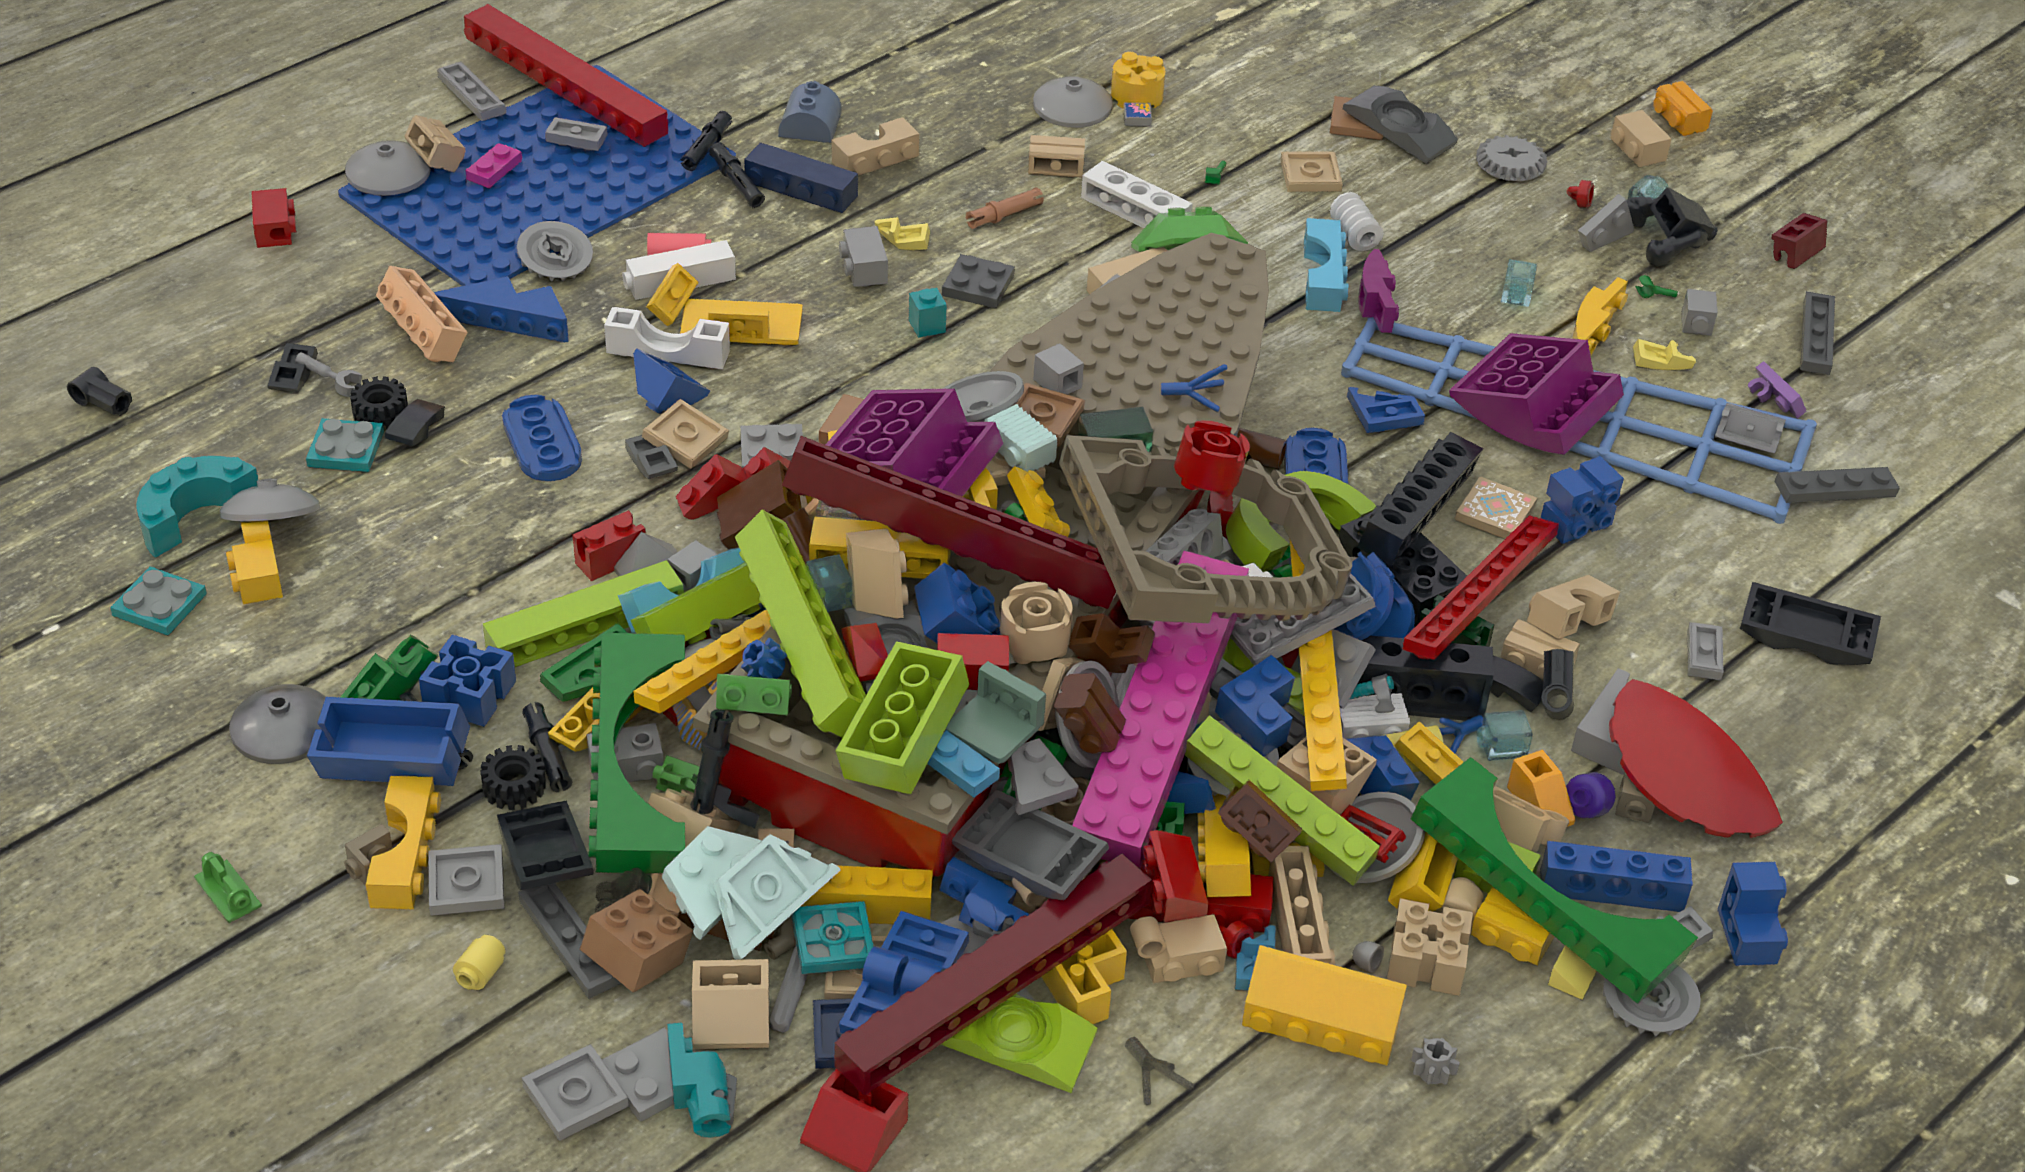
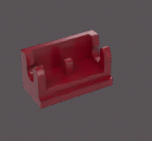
M1802 213L1773 233L1771 240H1774L1773 256L1775 260H1780L1782 257L1781 251H1785L1788 256V268L1796 269L1826 247L1828 220Z

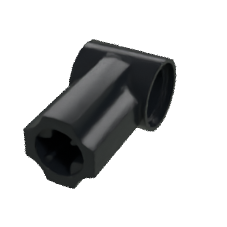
M94 366L67 384V391L77 404L86 406L92 403L113 415L122 416L125 414L132 402L131 392L109 382L106 375Z
M1565 649L1544 651L1542 703L1547 715L1557 720L1569 717L1574 710V652ZM1555 695H1563L1567 698V702L1561 708H1553L1549 705L1550 699Z

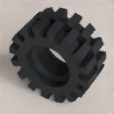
M378 376L372 377L373 381L371 382L368 379L362 380L363 385L357 383L355 390L352 389L350 392L354 420L383 423V426H386V429H388L399 413L408 406L406 388H404L402 383L398 384L397 379L393 378L389 381V377L383 376L382 380H378Z
M508 745L505 752L498 748L494 750L495 757L489 753L486 756V762L482 761L480 773L483 794L485 798L488 797V802L491 805L496 802L499 809L503 810L504 806L508 805V810H515V805L520 804L521 809L527 808L526 802L529 801L534 805L537 802V796L542 798L544 795V789H546L544 761H542L539 753L535 755V750L529 748L525 752L522 745H518L517 750H512V745ZM512 774L525 776L516 781L502 780V778Z

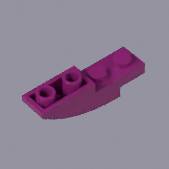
M1373 249L1368 255L1362 271L1358 293L1359 310L1362 317H1374L1381 333H1392L1394 321H1397L1399 318L1398 304H1395L1391 293L1395 290L1396 279L1395 275L1391 273L1388 261L1384 259L1380 249Z

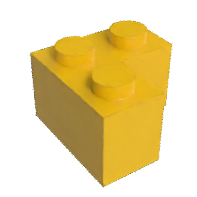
M1111 929L1044 974L1042 979L1058 1004L1078 1014L1090 1023L1096 1024L1109 1019L1111 989L1108 985L1124 980L1127 950L1113 929Z

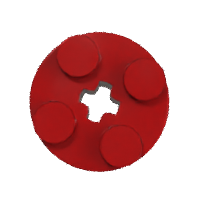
M1202 420L1196 421L1192 428H1189V425H1187L1184 429L1174 462V469L1182 478V486L1189 490L1201 488L1215 491L1221 495H1231L1239 483L1250 449L1247 438L1241 433L1239 438L1231 434L1232 427L1219 422Z

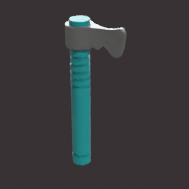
M1384 674L1373 677L1367 683L1357 684L1349 700L1369 694H1376V699L1379 703L1375 707V711L1377 713L1393 712L1395 707L1391 699V692L1394 689L1392 677Z

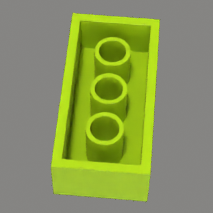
M896 641L836 749L844 779L912 794L969 686L961 655Z

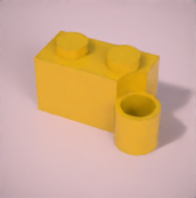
M268 520L241 522L245 544L232 546V551L226 552L229 571L236 570V572L230 573L233 592L241 593L243 605L282 598L283 594Z

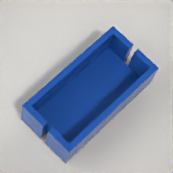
M326 697L318 720V725L321 729H315L307 757L318 776L324 779L389 782L390 776L433 777L434 785L454 786L461 761L458 753H463L470 725L460 704Z

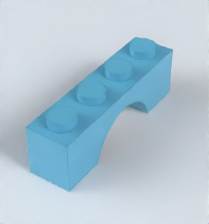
M1307 218L1304 258L1313 260L1321 265L1317 268L1308 269L1305 291L1306 310L1340 312L1342 301H1347L1348 283L1346 282L1348 267L1345 266L1347 249H1344L1346 232H1341L1340 220Z
M740 548L727 550L701 561V573L696 586L744 563L739 554ZM659 581L645 584L620 594L618 598L632 633H635L630 621L631 619L678 595L670 592Z

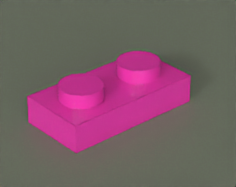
M498 143L465 170L466 180L490 188L522 161V152Z

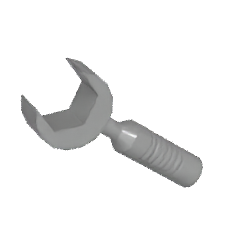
M302 352L295 359L296 363L305 364L306 368L322 377L335 379L336 392L342 396L350 397L351 390H355V386L346 384L350 382L361 384L362 375L354 370H343L336 374L332 372L329 366Z

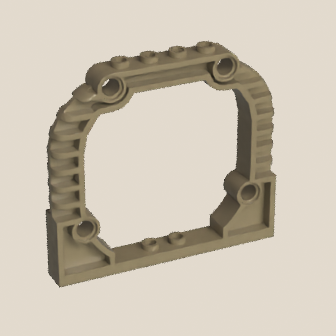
M1067 435L1059 464L1129 620L1210 623L1213 612H1217L1220 618L1227 619L1231 617L1232 613H1236L1239 619H1250L1252 614H1256L1259 620H1269L1272 615H1275L1278 621H1288L1291 615H1294L1297 620H1303L1308 617L1309 613L1313 615L1320 614L1325 606L1330 605L1333 599H1338L1342 596L1352 569L1351 559L1348 557L1340 543V539L1336 536L1309 486L1301 479L1284 476L1276 469H1273L1271 474L1268 475L1260 462L1249 459L1244 464L1239 483L1234 488L1232 494L1255 503L1264 517L1283 526L1305 566L1303 574L1301 576L1283 578L1209 574L1195 564L1181 563L1174 565L1155 557L1147 551L1132 550L1125 535L1124 527L1116 516L1115 507L1111 505L1108 499L1109 495L1117 491L1126 494H1139L1143 491L1144 487L1187 489L1182 486V478L1174 469V462L1179 448H1172L1170 453H1166L1163 447L1154 446L1151 452H1147L1142 440Z

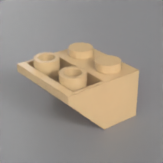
M887 528L846 533L850 599L855 609L896 619L904 618L903 605H908V591L906 584H902L901 572H906V558L904 551H900L898 540H893Z
M1305 737L1277 761V767L1341 815L1349 804H1353L1374 769L1377 759L1343 738L1347 789L1311 791L1307 739Z
M667 789L665 793H651L648 801L650 806L675 822H685V848L707 826L732 833L739 827V821L731 818L715 805L713 811L709 814L698 813L701 804H698L697 810L693 811L690 807L694 795L693 792L681 790L680 793Z
M769 959L693 961V1049L769 1048Z

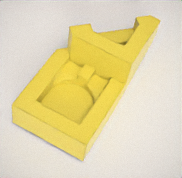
M898 217L875 220L874 223L878 227L879 232L898 249L923 250L928 248L930 237L928 223L900 226Z
M1637 339L1633 346L1636 366L1658 370L1693 368L1696 359L1693 356L1681 354L1677 350L1678 344L1674 340H1671L1668 346L1665 347L1660 344Z

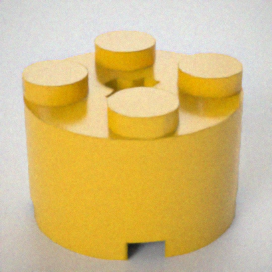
M1134 52L1123 53L1122 58L1113 65L1112 100H1117V105L1123 109L1124 102L1151 103V105H1154V108L1158 107L1163 101L1166 71L1163 66V60L1160 57L1137 55Z

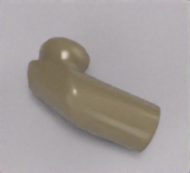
M791 915L780 924V934L764 944L766 953L773 960L796 945Z

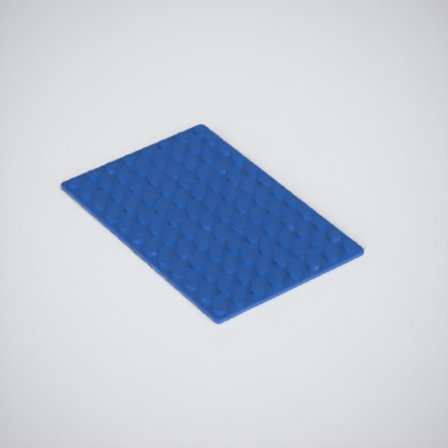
M594 65L593 67L667 110L669 134L643 147L546 88L506 107V114L484 121L480 120L453 133L466 150L463 160L454 172L443 170V168L431 167L430 175L423 184L411 191L397 195L381 196L367 194L357 190L350 183L340 188L338 194L341 199L461 286L507 276L511 279L528 270V267L522 266L521 259L517 256V242L521 233L533 224L544 221L563 222L578 228L589 238L719 169V165L708 152L694 171H688L681 165L683 161H680V159L702 134V131L603 67ZM555 117L607 126V137L598 151L546 142L545 132ZM498 143L522 152V161L490 188L466 180L465 170ZM726 147L730 154L736 157V153ZM550 249V252H549V253L558 254V253H560V251H559V252H554L553 249H552V250Z

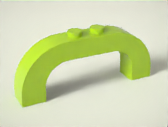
M1297 471L1284 475L1301 479L1309 486L1329 523L1339 531L1341 525L1373 512L1376 507L1361 492L1331 476L1310 471ZM1241 498L1227 522V539L1237 557L1245 565L1255 563L1262 572L1270 571L1278 565L1290 544L1270 526L1269 522L1272 521L1264 517L1255 503Z

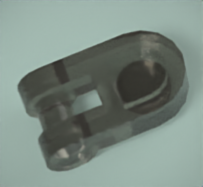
M633 868L630 871L623 872L620 877L612 882L599 883L596 886L595 896L599 903L595 906V913L638 889H641L648 895L652 886V877L639 868Z

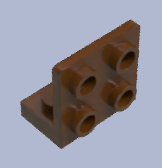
M1250 780L1240 789L1235 786L1218 811L1222 822L1229 830L1239 832L1248 841L1249 847L1256 855L1266 857L1270 862L1284 851L1302 831V828Z

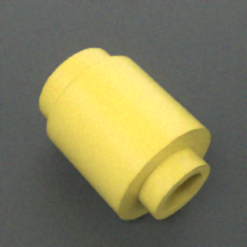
M483 935L480 938L474 939L453 966V973L457 982L466 989H483L504 962V945L491 935Z

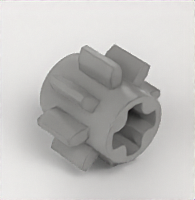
M1424 1038L1422 1048L1414 1047L1411 1058V1061L1415 1063L1413 1074L1419 1075L1428 1085L1440 1083L1446 1085L1449 1074L1457 1075L1460 1062L1455 1059L1458 1049L1452 1048L1443 1038H1433L1430 1040Z

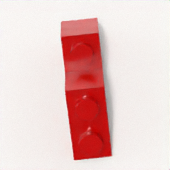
M763 447L743 468L715 454L676 495L683 516L694 520L717 510L718 496L777 460L788 468L790 460Z

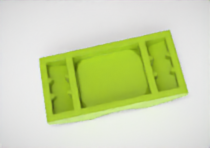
M1015 994L941 1045L1072 1093L1098 1028L1058 1003L1035 1002Z

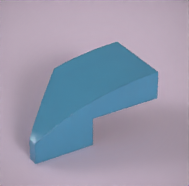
M1275 925L1267 926L1264 934L1255 939L1248 937L1242 940L1241 952L1237 954L1236 990L1248 991L1260 945L1275 949Z

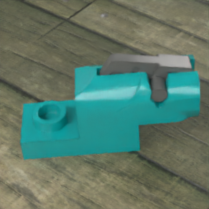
M683 1022L667 1024L674 1108H688L694 1132L699 1136L712 1138L721 1137L729 1133L731 1125L734 1123L737 1077L726 1073L724 1064L716 1052H693L692 1037L684 1038Z

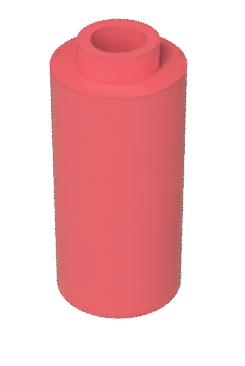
M648 233L647 256L712 243V239H706V233Z

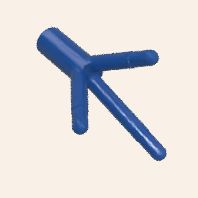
M1223 364L1190 382L1161 383V395H1188L1218 412L1220 410L1218 405L1193 390L1224 385L1223 379L1207 380L1227 370L1228 367L1226 364Z
M1481 715L1461 723L1446 718H1440L1439 720L1440 724L1447 726L1439 728L1441 735L1454 734L1456 736L1450 748L1455 754L1465 735L1482 729L1486 725L1485 719Z

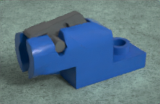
M955 857L947 864L939 891L964 903L959 921L972 927L976 935L989 939L991 936L1000 934L1013 926L1020 917L1029 915L1027 912L1012 905L1017 892L1016 889Z

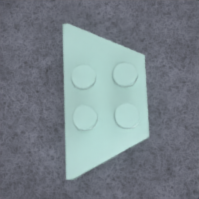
M707 826L664 869L662 879L669 891L676 896V903L682 914L688 913L695 926L693 933L699 940L722 918L713 883L762 840Z
M771 834L765 837L713 883L733 958L735 960L743 959L841 869L833 863L828 865L810 857L811 853L799 847H790L786 841Z

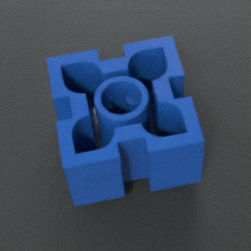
M1601 456L1581 463L1580 468L1576 471L1569 467L1550 475L1546 492L1551 499L1544 503L1541 518L1559 523L1558 532L1555 537L1562 544L1582 538L1588 530L1595 532L1605 529L1613 523L1617 508L1614 503L1620 497L1624 478Z
M452 634L439 651L440 663L432 661L419 678L422 702L460 704L468 722L484 727L497 710L496 700L499 698L504 699L516 683L513 653L489 645L483 651L477 649L476 641Z

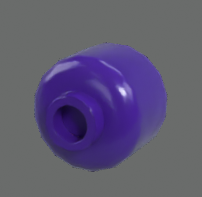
M1597 772L1579 774L1571 778L1566 785L1573 813L1577 817L1583 819L1600 817L1608 813L1614 806L1616 799L1615 788L1611 780L1605 775Z

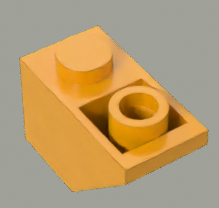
M1542 749L1514 759L1507 785L1508 790L1513 795L1543 810H1551L1565 816L1569 820L1567 827L1574 825L1575 817L1562 772Z

